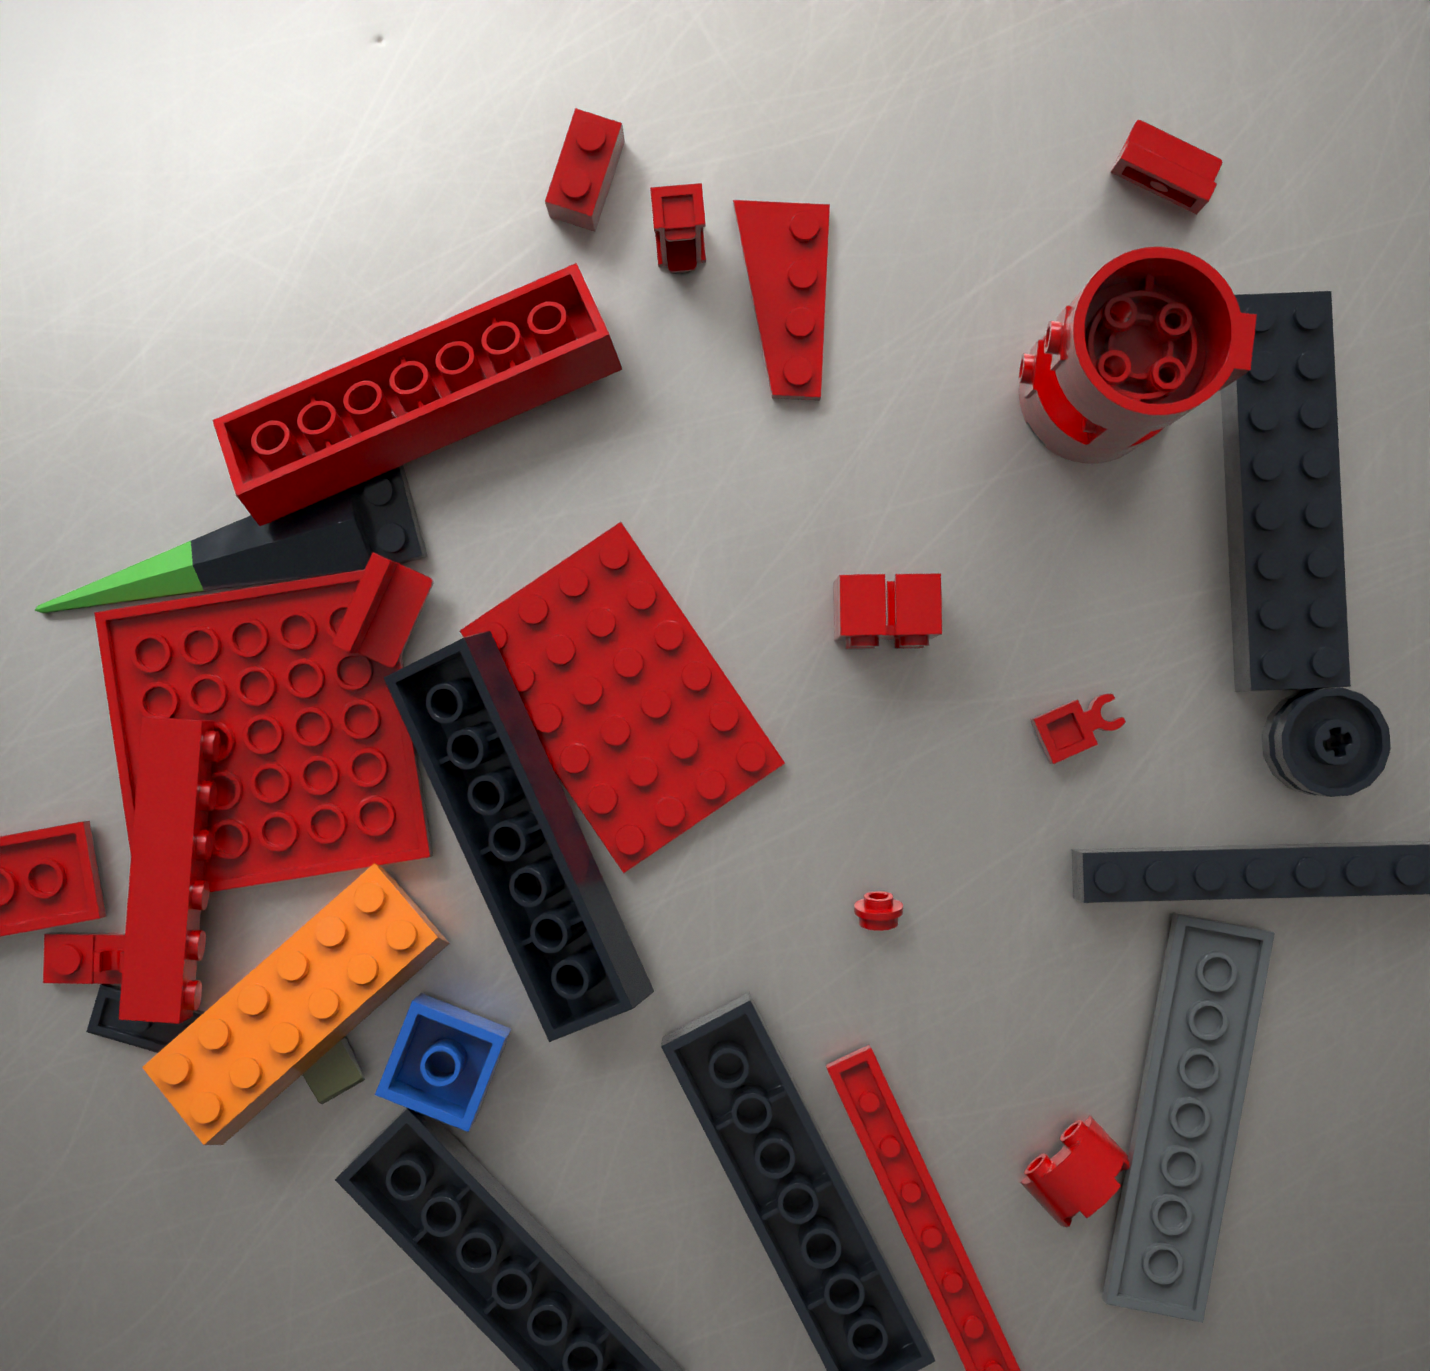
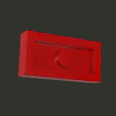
M50 932L44 934L43 983L121 984L125 933Z

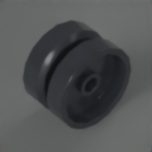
M1343 687L1303 690L1282 699L1267 716L1261 735L1263 757L1272 775L1289 789L1315 796H1349L1371 786L1385 769L1391 750L1389 726L1380 709L1363 694ZM1327 740V745L1324 748L1323 741Z

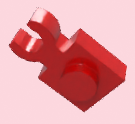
M1102 694L1095 697L1085 711H1083L1077 699L1030 719L1050 764H1055L1098 745L1093 734L1094 730L1113 731L1121 728L1126 723L1124 717L1106 721L1101 716L1102 706L1115 699L1113 694Z

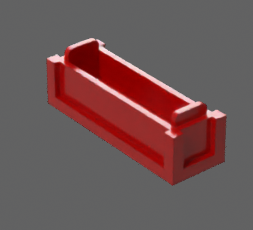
M702 183L651 187L658 267L668 266V270L672 273L696 270L697 263H706L703 232L706 222Z

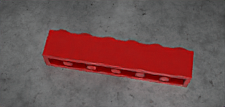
M144 716L141 718L119 1020L180 1024L193 1017V1011H197L201 1003L202 983L196 980L197 961H201L204 956L206 935L204 931L199 930L201 911H205L207 908L210 893L209 882L203 880L204 862L210 860L213 850L212 831H207L208 811H213L217 799V785L215 781H211L212 761H217L221 746L220 733L214 731L215 721Z

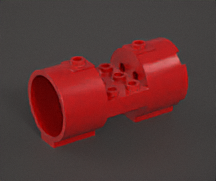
M1157 246L1126 252L1112 259L1098 270L1069 306L1066 305L1057 316L1056 321H1049L1046 334L1041 340L1038 339L1030 349V354L1023 353L1018 380L1019 400L1026 423H1029L1040 440L1046 444L1045 447L1064 459L1079 463L1095 464L1121 458L1158 434L1163 428L1171 425L1211 398L1217 391H1221L1251 370L1257 314L1241 313L1231 287L1221 274L1209 263L1189 252Z

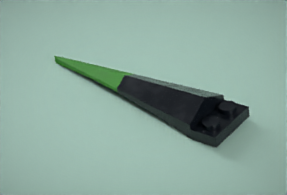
M404 466L396 467L263 526H259L250 515L40 604L36 607L35 611L50 613L364 570L372 552L399 564L425 558L427 553Z

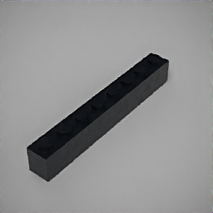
M1430 841L1071 849L1073 898L1083 903L1430 894Z

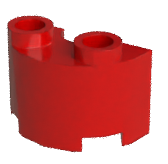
M1091 1116L1084 1122L1077 1120L1072 1123L1060 1137V1141L1064 1144L1061 1150L1051 1158L1045 1153L1036 1157L1025 1169L1024 1174L1026 1177L1020 1182L1060 1226L1066 1228L1070 1227L1071 1219L1079 1211L1087 1219L1105 1205L1121 1187L1115 1177L1122 1170H1128L1130 1167L1128 1155Z

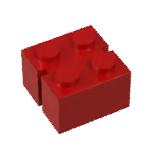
M941 573L895 574V581H887L886 585L885 574L839 575L833 582L834 641H845V647L848 650L875 649V647H879V640H894V649L924 648V646H929V639L942 635ZM886 598H887V625H886Z

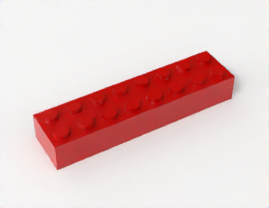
M577 263L212 421L235 494L257 524L263 526L623 369L610 334Z

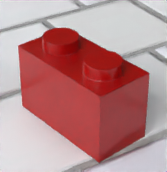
M575 108L545 199L550 218L590 231H596L625 143L621 122Z

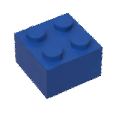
M420 993L411 1002L375 1095L469 1132L476 1121L512 1029Z

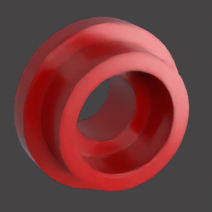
M868 892L864 894V899L855 902L854 914L859 917V925L864 929L874 931L890 930L898 926V917L903 915V904L893 899V894L889 892Z

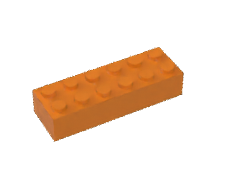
M374 863L142 1068L203 1145H224L450 943L392 875Z

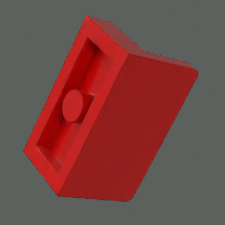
M1137 120L1110 173L1197 215L1209 202L1217 186L1214 180L1223 162L1220 158L1142 120Z
M372 552L332 645L350 653L361 654L387 667L395 668L432 589L433 579Z

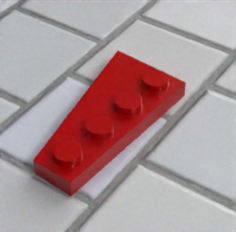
M733 200V209L738 225L753 308L756 314L771 397L773 399L820 401L830 204Z

